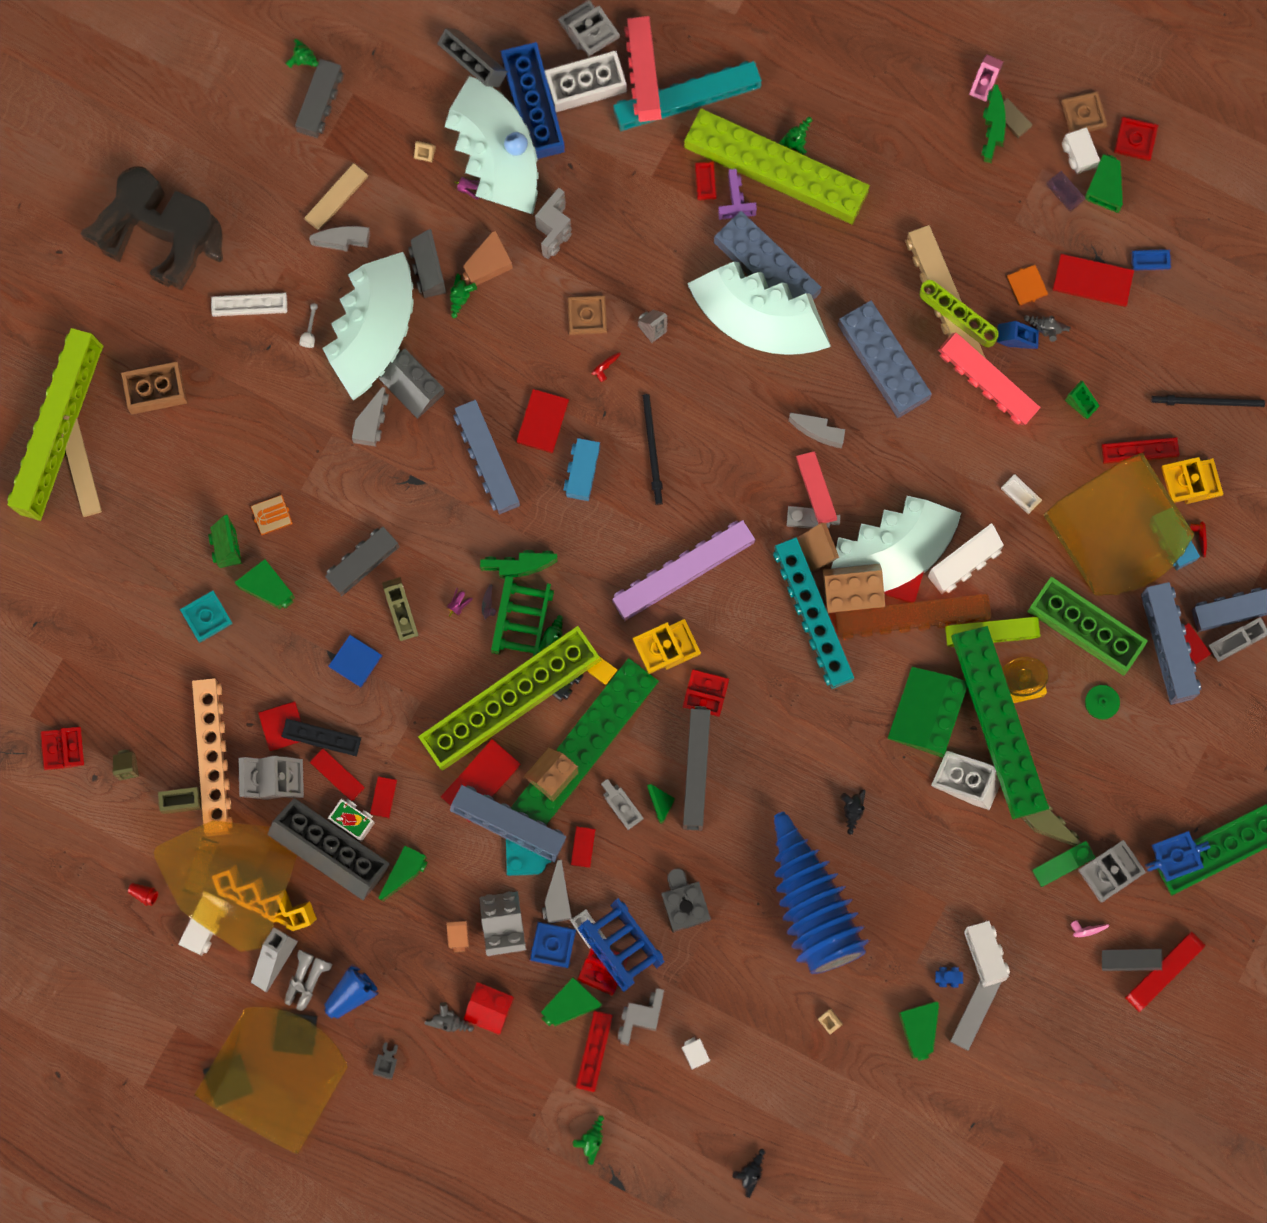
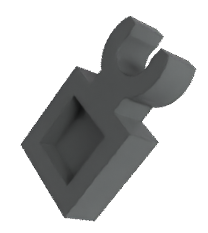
M387 1042L384 1043V1056L378 1054L373 1075L392 1080L397 1059L392 1058V1056L397 1053V1045L394 1046L393 1051H388Z

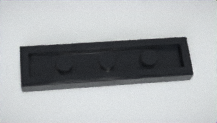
M286 718L282 738L356 757L362 738Z

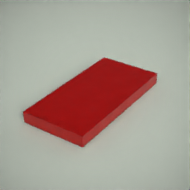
M1061 254L1052 291L1126 307L1134 270Z
M492 739L440 797L451 806L461 785L473 787L477 793L493 797L521 764Z

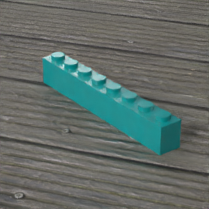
M746 61L734 68L726 67L718 73L710 72L702 78H691L686 83H675L670 85L669 88L658 89L661 119L761 88L762 81L755 61ZM637 99L621 100L614 105V114L620 131L656 120L639 122V116L634 114L633 105L637 103Z

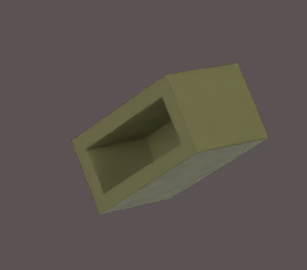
M197 787L158 792L159 809L163 814L202 809L201 794Z

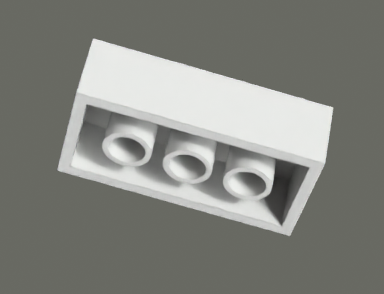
M616 51L545 70L555 112L627 93V84Z

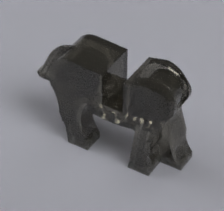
M135 166L128 168L117 179L116 198L99 214L92 225L82 230L81 236L85 241L99 247L104 255L120 262L136 225L159 239L173 243L168 257L161 264L151 269L149 275L152 280L168 288L172 285L182 291L196 267L197 257L200 253L204 251L207 257L217 262L223 261V233L221 225L204 203L178 191L174 192L163 213L160 214L156 209L165 194L159 181L144 167Z

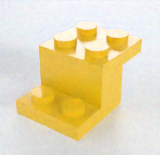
M1200 457L1162 465L1161 467L1171 503L1185 501L1186 505L1223 496L1214 458L1200 461Z
M685 619L670 626L667 622L633 638V642L648 674L664 667L668 670L701 655Z

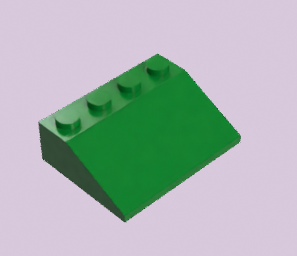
M911 667L887 739L943 758L967 689L966 681L949 675Z

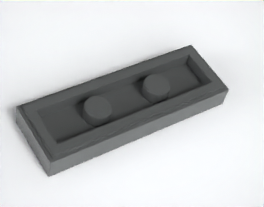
M1162 949L1102 950V970H1162Z

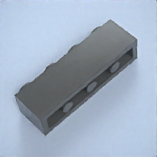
M446 28L437 43L485 86L499 87L508 72L459 29Z
M322 59L319 60L295 124L298 133L318 139L319 134L324 132L326 116L329 117L331 113V102L336 99L338 94L337 86L339 83H342L344 78L341 65Z
M384 527L375 529L367 541L363 540L355 547L356 550L353 553H347L341 559L342 562L337 566L333 565L327 570V575L325 576L327 581L341 596L346 594L399 548L398 542Z

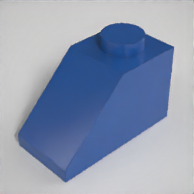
M1017 321L998 324L997 343L1014 348H1038L1039 331Z

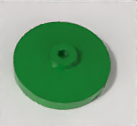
M1098 685L1087 693L1085 707L1092 717L1106 720L1113 717L1119 710L1120 698L1112 687Z

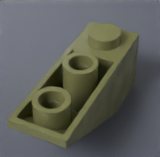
M1049 804L1047 811L1021 817L1036 833L1074 847L1080 844L1079 836L1073 830L1069 831L1066 828L1065 821L1059 815L1056 817L1052 813L1053 809Z

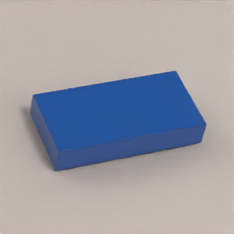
M1133 250L1131 252L1132 270H1169L1171 268L1170 250Z

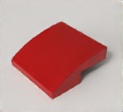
M692 669L683 708L695 709V706L707 707L706 710H710V715L720 717L730 678Z
M296 701L258 712L269 751L299 743L298 741L282 738L286 718L301 722Z
M81 727L40 732L44 771L84 766Z
M590 947L577 981L613 996L618 984ZM611 949L614 954H619V952ZM629 957L622 961V966L624 968L627 965Z

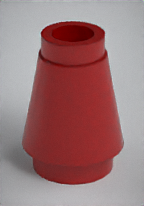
M131 883L128 888V893L145 906H153L158 898V892L153 887Z

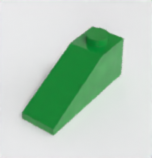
M1087 841L1033 869L1032 872L1040 886L1043 887L1091 862L1096 857Z
M404 846L378 897L379 900L385 901L417 877L420 871L424 872L428 864L426 861L427 857Z

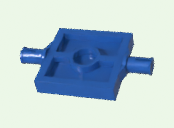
M1188 831L1151 845L1156 861L1145 864L1148 872L1159 868L1166 882L1204 868L1200 859V852L1210 849V845H1208V841L1196 845Z

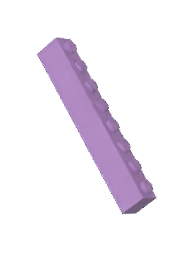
M744 521L731 523L726 531L716 532L711 536V540L707 542L705 540L701 541L695 546L696 549L691 552L689 550L683 552L676 561L670 560L663 565L664 568L661 570H653L646 575L647 578L643 581L639 579L633 582L628 590L624 591L622 589L615 593L612 602L624 622L754 544L755 538Z

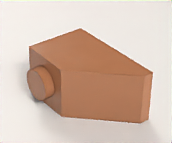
M466 921L447 922L449 949H453L455 953L465 952V948H470L468 923Z

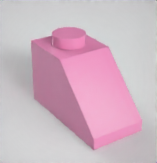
M986 54L969 95L987 101L989 89L992 90L1004 61Z

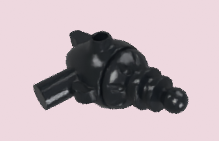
M860 790L859 794H854L852 797L846 793L840 796L846 803L844 805V813L848 819L846 827L849 828L847 830L849 835L854 833L853 829H856L855 825H858L856 821L863 816L865 810L863 806L865 790Z
M760 1149L759 1154H755L756 1157L752 1158L753 1161L748 1162V1165L741 1168V1172L734 1171L732 1173L733 1179L742 1180V1186L746 1189L745 1197L747 1198L751 1197L757 1182L762 1176L761 1172L763 1169L761 1164L764 1163L762 1162V1159L764 1160L763 1155L765 1154L764 1149Z

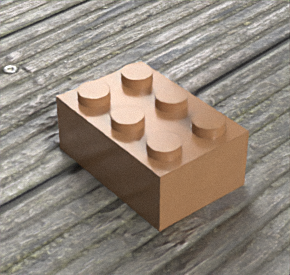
M178 362L121 373L127 407L131 415L187 404L181 367Z
M880 564L823 570L828 613L885 607L883 573Z

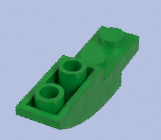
M994 84L993 90L989 89L987 101H990L988 108L985 107L983 118L986 119L985 125H989L986 133V138L989 139L987 145H983L981 155L984 156V162L992 163L995 146L1003 147L1005 139V107L1002 94L996 84Z
M524 550L523 553H519V560H515L514 557H505L504 560H496V557L480 559L481 571H499L500 579H505L506 576L517 578L540 572L558 562V555L554 554L553 551L535 553L533 550Z

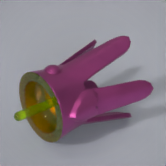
M464 177L459 182L455 181L458 184V191L466 193L474 199H479L468 188L477 190L479 185L471 182L480 183V181H472Z
M456 588L451 603L446 607L451 611L449 617L452 613L459 616L462 609L473 598H468L460 605L465 592H459L456 596L458 590Z

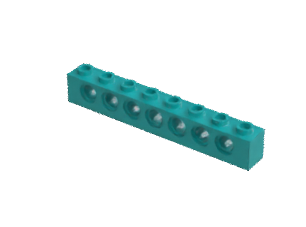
M797 537L775 545L774 559L776 563L780 562L782 567L780 569L783 580L787 579L789 587H787L788 593L796 601L794 605L795 610L803 618V622H801L804 632H808L810 635L809 644L811 649L817 652L818 657H816L819 668L823 667L825 674L823 678L826 685H830L831 689L852 682L854 675ZM787 558H793L795 559L796 564L790 566L786 563L785 560ZM795 575H800L803 578V581L801 583L794 582L793 577ZM806 592L810 595V599L807 601L802 600L800 594ZM809 610H815L818 616L816 618H810L807 615V612ZM818 627L823 628L825 634L818 636L814 630ZM829 645L832 648V652L824 653L822 646ZM837 663L839 670L832 671L829 668V664Z

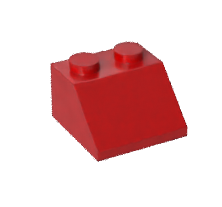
M477 982L469 1001L464 1021L500 1035L515 998Z

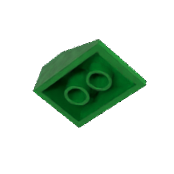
M224 515L210 527L211 534H208L210 545H214L215 552H212L213 563H217L219 568L242 564L236 528L230 517Z

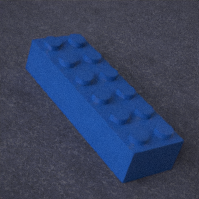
M537 42L502 50L501 59L504 69L508 71L506 78L513 104L524 124L527 125L533 147L536 150L537 159L564 153V141Z

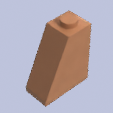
M496 231L488 236L464 264L462 276L466 284L470 282V284L475 283L479 285L513 269L512 262Z

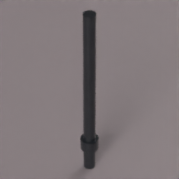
M644 394L642 398L653 481L651 482V488L654 491L655 505H662L661 490H663V484L660 481L650 394Z
M1175 394L1151 396V403H1164L1167 406L1191 404L1265 407V400L1179 397L1175 396Z

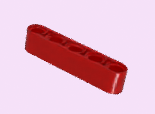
M1191 931L1162 960V970H1152L1125 999L1140 1012L1206 945Z

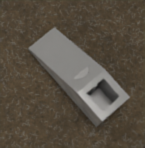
M384 387L379 390L355 420L352 434L353 443L376 447L377 441L380 442L382 430H379L380 423H384L385 419L383 408L384 405L388 404L389 394H386Z
M273 927L262 946L251 983L268 992L298 941Z

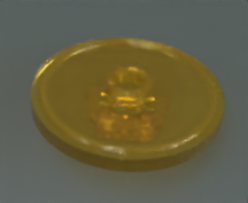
M1032 657L1014 659L1002 669L1010 694L1014 696L1025 697L1034 695L1046 686L1049 679L1046 665Z

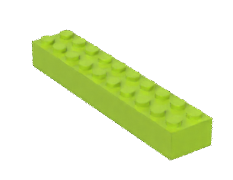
M700 109L685 139L684 148L729 169H736L742 175L852 225L869 191L870 185L704 109Z
M71 328L70 332L66 335L64 349L59 354L58 366L53 371L51 385L46 390L45 402L40 407V416L34 424L32 438L27 443V452L21 460L19 474L14 479L13 491L8 496L7 505L21 516L39 521L42 519L66 452L65 448L76 418L79 416L103 345L91 333ZM64 415L69 416V420L63 419Z
M577 626L418 737L438 767L443 771L602 660Z

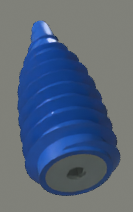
M780 812L774 815L775 831L777 834L776 846L779 849V854L776 856L775 861L780 862L781 865L774 876L783 878V882L778 885L776 891L786 894L779 902V906L789 908V911L783 916L784 921L793 922L787 934L798 937L791 947L793 949H802L803 952L796 961L807 963L810 973L818 974L838 968L860 958L866 953L864 946L870 940L860 939L858 933L865 926H855L852 920L859 913H849L846 908L852 899H842L840 893L846 886H835L833 880L838 873L828 874L825 867L830 861L821 862L816 855L820 850L811 849L807 844L809 839L805 840L788 814Z

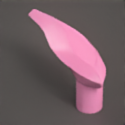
M1078 921L1071 923L1075 931L1073 933L1075 937L1090 936L1109 927L1108 924L1081 928Z

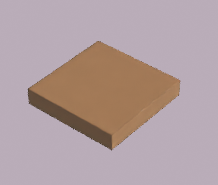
M1098 91L1062 99L1061 103L1070 133L1087 128L1088 132L1107 128L1108 125Z
M605 295L568 297L569 335L607 333Z
M826 522L815 526L797 537L811 573L839 558Z

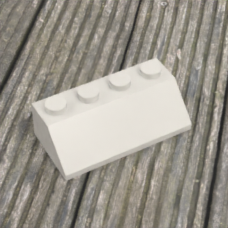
M993 524L988 525L931 569L928 578L941 594L952 592L957 587L956 583L960 580L965 582L972 576V571L975 569L979 571L987 564L985 561L989 558L995 559L1002 553L1000 550L1004 545Z

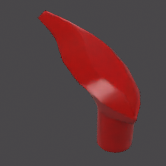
M621 353L610 356L592 371V375H597L600 382L607 380L603 371L608 369Z
M1203 521L1200 524L1191 523L1190 531L1199 532L1198 539L1200 541L1201 553L1203 557H1206V525Z

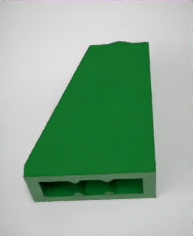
M1103 154L1084 200L1119 213L1123 205L1121 161L1112 155Z
M266 559L235 581L240 590L278 609L289 607L295 598Z
M572 978L541 1011L543 1015L541 1019L549 1027L552 1024L557 1027L599 1009L602 1004Z
M938 1001L899 1013L912 1059L917 1058L918 1061L928 1059L929 1054L934 1051L939 1011Z

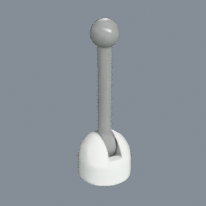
M312 303L310 306L312 310L308 330L301 335L299 342L301 346L312 348L315 344V337L311 330L315 310L318 308L316 303Z

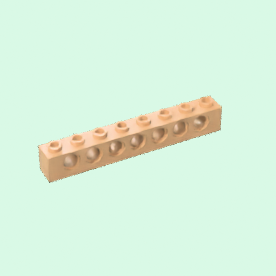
M215 678L192 681L204 834L206 836L230 834V829L233 828V821L228 813V809H231V799L227 798V790H230L229 779H226L225 771H228L227 759L224 760V752H227L226 741L222 739V733H225L224 721H221V714L224 713L223 703L219 701V695H222L221 683L218 684ZM213 696L212 703L204 704L205 697ZM212 714L215 716L212 723L205 722L208 715ZM209 734H216L214 742H207ZM216 752L218 754L217 759L213 762L209 761V755ZM212 772H219L217 780H210ZM217 790L220 791V798L212 800V793ZM216 810H222V816L219 819L213 818V813Z

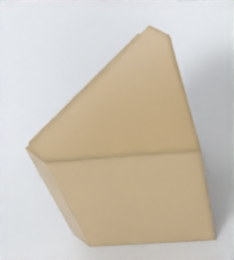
M416 141L414 158L432 162L436 149L435 145Z
M832 1008L818 1018L829 1034L843 1025V1022Z

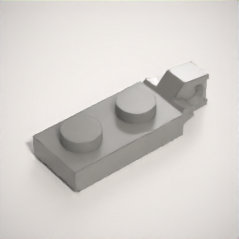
M788 506V527L812 529L818 525L813 508ZM837 515V521L826 523L827 528H830V525H839L840 515Z
M608 779L601 783L606 791L603 794L605 800L627 830H630L644 819L621 787L618 785L613 787Z

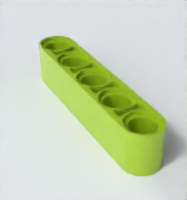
M927 280L922 284L920 297L923 301L982 346L992 347L998 338V330L935 281ZM931 288L934 293L927 294L924 289ZM945 299L949 304L941 305L939 300ZM957 310L961 311L963 316L958 317L954 312ZM975 322L979 327L972 328L969 323ZM986 333L992 334L993 339H992V340L986 339L985 336H984V334H986Z
M1038 617L957 624L945 627L948 647H954L951 638L953 634L988 626L993 643L1041 637Z

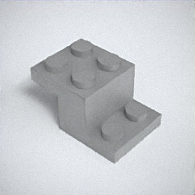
M590 0L559 18V23L577 49L581 50L583 48L588 57L620 38V34L601 7L595 8Z
M560 188L555 191L535 215L536 228L547 235L541 243L542 255L547 259L551 255L555 256L560 249L561 243L563 241L566 242L572 235L571 219L562 213L566 208L565 192Z
M280 756L260 759L239 758V797L266 800L281 797L304 798L303 759Z
M1124 840L1078 870L1100 903L1146 873Z
M518 891L480 897L486 955L491 956L525 951L524 929Z
M656 988V993H651L649 1005L653 1006L652 1008L629 1003L628 1007H624L622 1020H625L624 1027L620 1026L618 1039H621V1044L629 1046L632 1027L656 1031L664 990Z

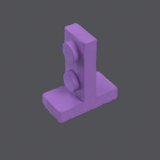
M729 169L728 178L732 205L720 206L718 208L719 220L734 218L740 211L747 217L756 216V202L744 204L743 192L739 193V186H742L741 175H737L736 169Z

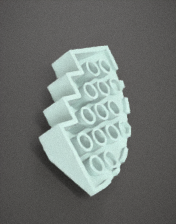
M469 76L451 106L445 124L446 128L460 132L455 150L470 155L465 173L481 178L476 192L477 197L533 214L538 191L536 188L539 172H537L536 150L533 147L527 125L524 124L515 106L502 93L493 87L485 86L478 79ZM513 132H520L527 138V149L518 156L509 154L504 146L507 135Z
M403 252L364 264L348 274L355 289L340 298L347 314L331 323L338 339L323 347V350L353 400L366 392L372 386V383L385 373V368L396 358L403 337H406L414 299L412 298L413 283L411 282V271Z
M739 262L729 263L687 283L693 297L707 317L721 331L746 346L764 352L786 355L816 352L831 347L812 295L805 293L792 298L787 283H780L769 288L762 272L745 277Z
M907 496L903 513L884 510L880 527L861 523L857 541L838 538L836 550L839 558L833 561L831 569L880 564L883 573L884 592L899 587L923 571L925 573L936 563L950 543L958 526L961 513L924 499Z

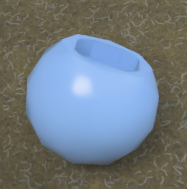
M513 132L507 135L504 141L506 151L513 156L523 154L528 146L527 138L520 132Z

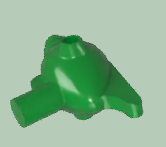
M295 39L296 45L293 49V56L286 62L287 66L291 68L295 64L298 66L302 64L317 67L319 63L312 50L298 39Z
M807 117L806 121L803 120V123H799L800 126L791 128L779 144L789 149L795 148L798 153L805 155L807 153L803 147L806 144L805 131L809 130L807 127H810L811 117Z
M460 274L456 275L454 286L450 292V301L453 303L451 304L452 318H457V313H460L462 309L461 306L469 299V292L477 290L475 283L467 285L464 280H461Z
M558 615L552 626L546 629L538 652H541L563 636L561 630L563 628V616Z
M603 1115L598 1116V1121H594L595 1124H592L593 1128L588 1129L581 1136V1140H573V1147L583 1148L585 1156H588L589 1165H593L599 1147L602 1144L603 1139L601 1138H603L600 1130H603L601 1127L604 1125L601 1123L604 1120Z

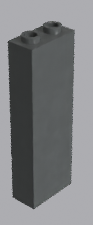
M695 706V709H691L683 830L702 831L710 726V710H706L707 707Z

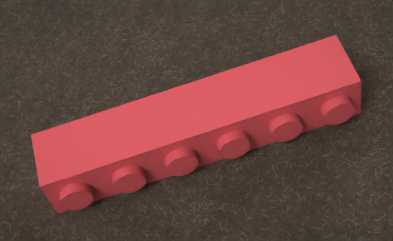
M649 16L627 19L628 26L624 28L626 38L629 37L630 39L629 42H626L627 53H631L632 56L628 57L629 68H633V72L630 73L631 84H635V88H632L633 99H637V103L633 104L634 114L639 116V122L660 120L661 110Z
M952 333L938 349L941 353L940 357L944 361L953 363L955 365L954 369L961 375L965 374L969 378L968 382L975 388L980 387L983 390L982 394L987 399H993L998 403L996 407L1005 413L1007 411L1011 415L1010 419L1015 424L1026 425L1041 408L958 333Z

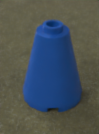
M351 965L324 1004L326 1008L324 1011L330 1018L335 1017L338 1019L379 994V992H376L378 989L367 974L364 973L362 975L359 973L360 968L355 965Z

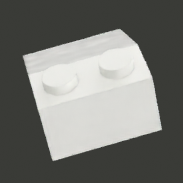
M946 751L932 783L933 787L987 810H990L1001 785L995 766Z

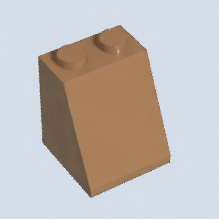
M549 747L524 775V778L553 802L578 774V766L563 753Z

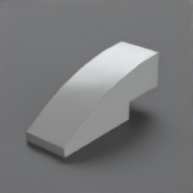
M338 227L310 235L309 240L311 245L348 252L349 245L368 248L371 233L369 228Z
M790 413L789 422L802 433L818 442L842 449L845 429L828 427V419Z
M1260 617L1213 642L1209 647L1217 661L1220 662L1267 637V626Z

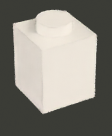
M694 1037L684 1042L685 1046L682 1047V1050L692 1070L710 1061L700 1039L695 1040Z

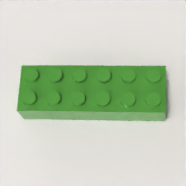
M1053 577L1049 578L1027 611L1123 676L1128 672L1148 640Z

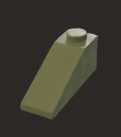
M401 577L382 582L400 641L419 636Z

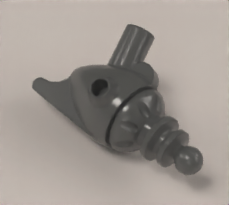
M1029 315L1024 316V320L1026 322L1030 321L1029 324H1033V327L1037 326V330L1043 336L1049 335V340L1052 342L1056 341L1057 334L1062 333V331H1070L1071 328L1057 322L1053 316H1042L1041 318H1038V316L1034 318L1033 315L1031 318Z
M446 1002L440 1003L439 1014L434 1015L433 1019L425 1021V1025L447 1032H454L457 1029L459 1031L464 1030V1032L466 1030L470 1032L474 1030L473 1025L468 1026V1022L460 1021L458 1015L454 1014L452 1010L448 1011Z

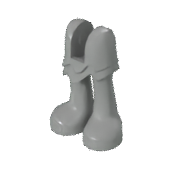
M299 950L297 953L299 965L295 977L292 975L285 1004L290 1006L296 993H299L301 997L296 1009L302 1011L311 1000L313 989L322 972L329 971L333 964ZM313 962L311 972L305 984L303 982L304 976Z

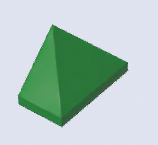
M1080 381L1065 400L1085 419H1088L1100 406L1083 381Z
M649 784L647 789L659 823L662 824L675 798Z

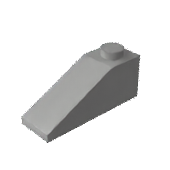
M652 310L649 313L648 311L644 312L639 317L638 327L651 343L667 332L666 313Z
M562 860L557 861L545 900L546 907L542 908L543 918L548 919V923L572 919Z

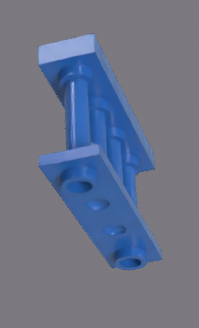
M618 898L610 905L613 909L611 912L595 923L587 919L577 929L623 992H625L635 983L633 977L651 964L657 969L665 961L663 960L662 953L655 949L630 915L626 904ZM618 916L625 926L608 938H602L598 930ZM630 932L636 942L618 955L614 954L610 949V945ZM642 948L648 958L631 970H625L622 966V961Z

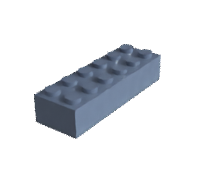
M742 211L715 235L714 244L733 262H739L742 270L748 276L762 272L769 288L780 283H787L792 298L809 293L814 300L820 294L821 286Z
M872 300L839 319L838 327L897 418L930 400L932 393Z
M1170 582L1147 587L1141 594L1170 705L1193 700L1200 694L1201 684L1199 679L1196 680L1194 673L1196 672V665L1194 661H1191L1189 655L1191 647L1184 637L1186 629L1184 624L1180 622V608L1175 604V589L1170 586Z

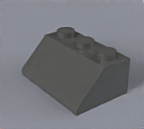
M429 229L411 239L412 246L408 247L410 257H415L416 264H413L415 275H419L420 281L417 282L419 293L423 292L424 298L446 293L432 230Z
M406 349L402 350L392 363H389L384 370L385 373L379 377V380L417 419L445 395L444 388Z

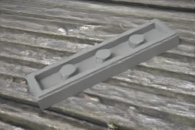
M980 979L950 1040L951 1043L967 1051L969 1050L1001 982L983 987Z

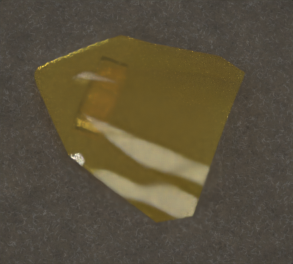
M213 820L158 845L154 849V858L180 910L240 952L261 949L273 927L297 858L295 853L267 835L270 827Z

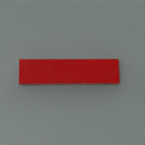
M1177 437L1101 445L1103 464L1180 456Z
M594 1010L576 1084L578 1089L595 1093L612 1023V1014Z

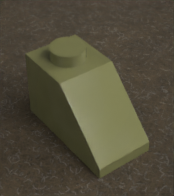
M129 750L118 751V754L113 755V775L116 778L125 780L139 777L135 753Z

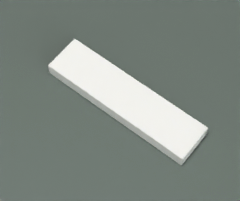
M287 293L211 297L212 316L288 313Z

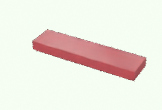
M815 451L796 456L818 525L837 521V515Z

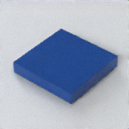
M349 635L328 667L361 688L382 658V655Z
M538 922L530 961L569 968L576 929Z

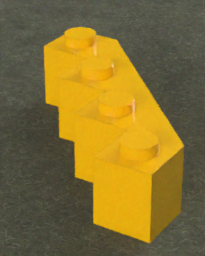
M237 865L219 870L212 876L219 895L225 898L228 897L236 901L237 904L249 910L252 909L273 922H279L291 931L310 926L317 920L310 901L292 907L286 889L268 895L261 877L243 883Z

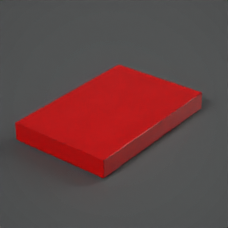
M533 389L517 438V444L553 454L569 399Z

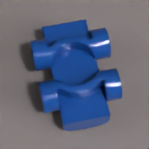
M939 967V971H935V983H939V987H947V983H951V988H959V984H963V972H959V968L953 967L951 971H947V967Z

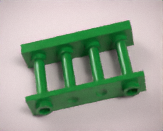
M505 577L491 648L492 654L500 655V650H504V648L533 653V656L539 653L538 649L542 639L548 603L553 601L554 596L551 584L547 583L546 590L518 586L517 583H514L513 577ZM519 593L544 598L543 607L540 609L513 604L510 601L511 594ZM513 611L541 616L539 627L511 623L509 620H506L507 614ZM512 630L537 635L535 646L506 641L503 638L504 631Z

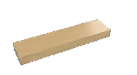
M353 163L307 214L305 220L320 231L368 178V175Z

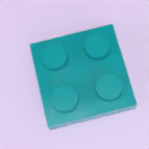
M214 591L207 593L180 609L199 643L233 624Z

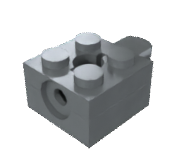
M672 870L667 878L671 890L661 894L672 932L710 922L711 918L700 883L696 882L689 885L683 870Z

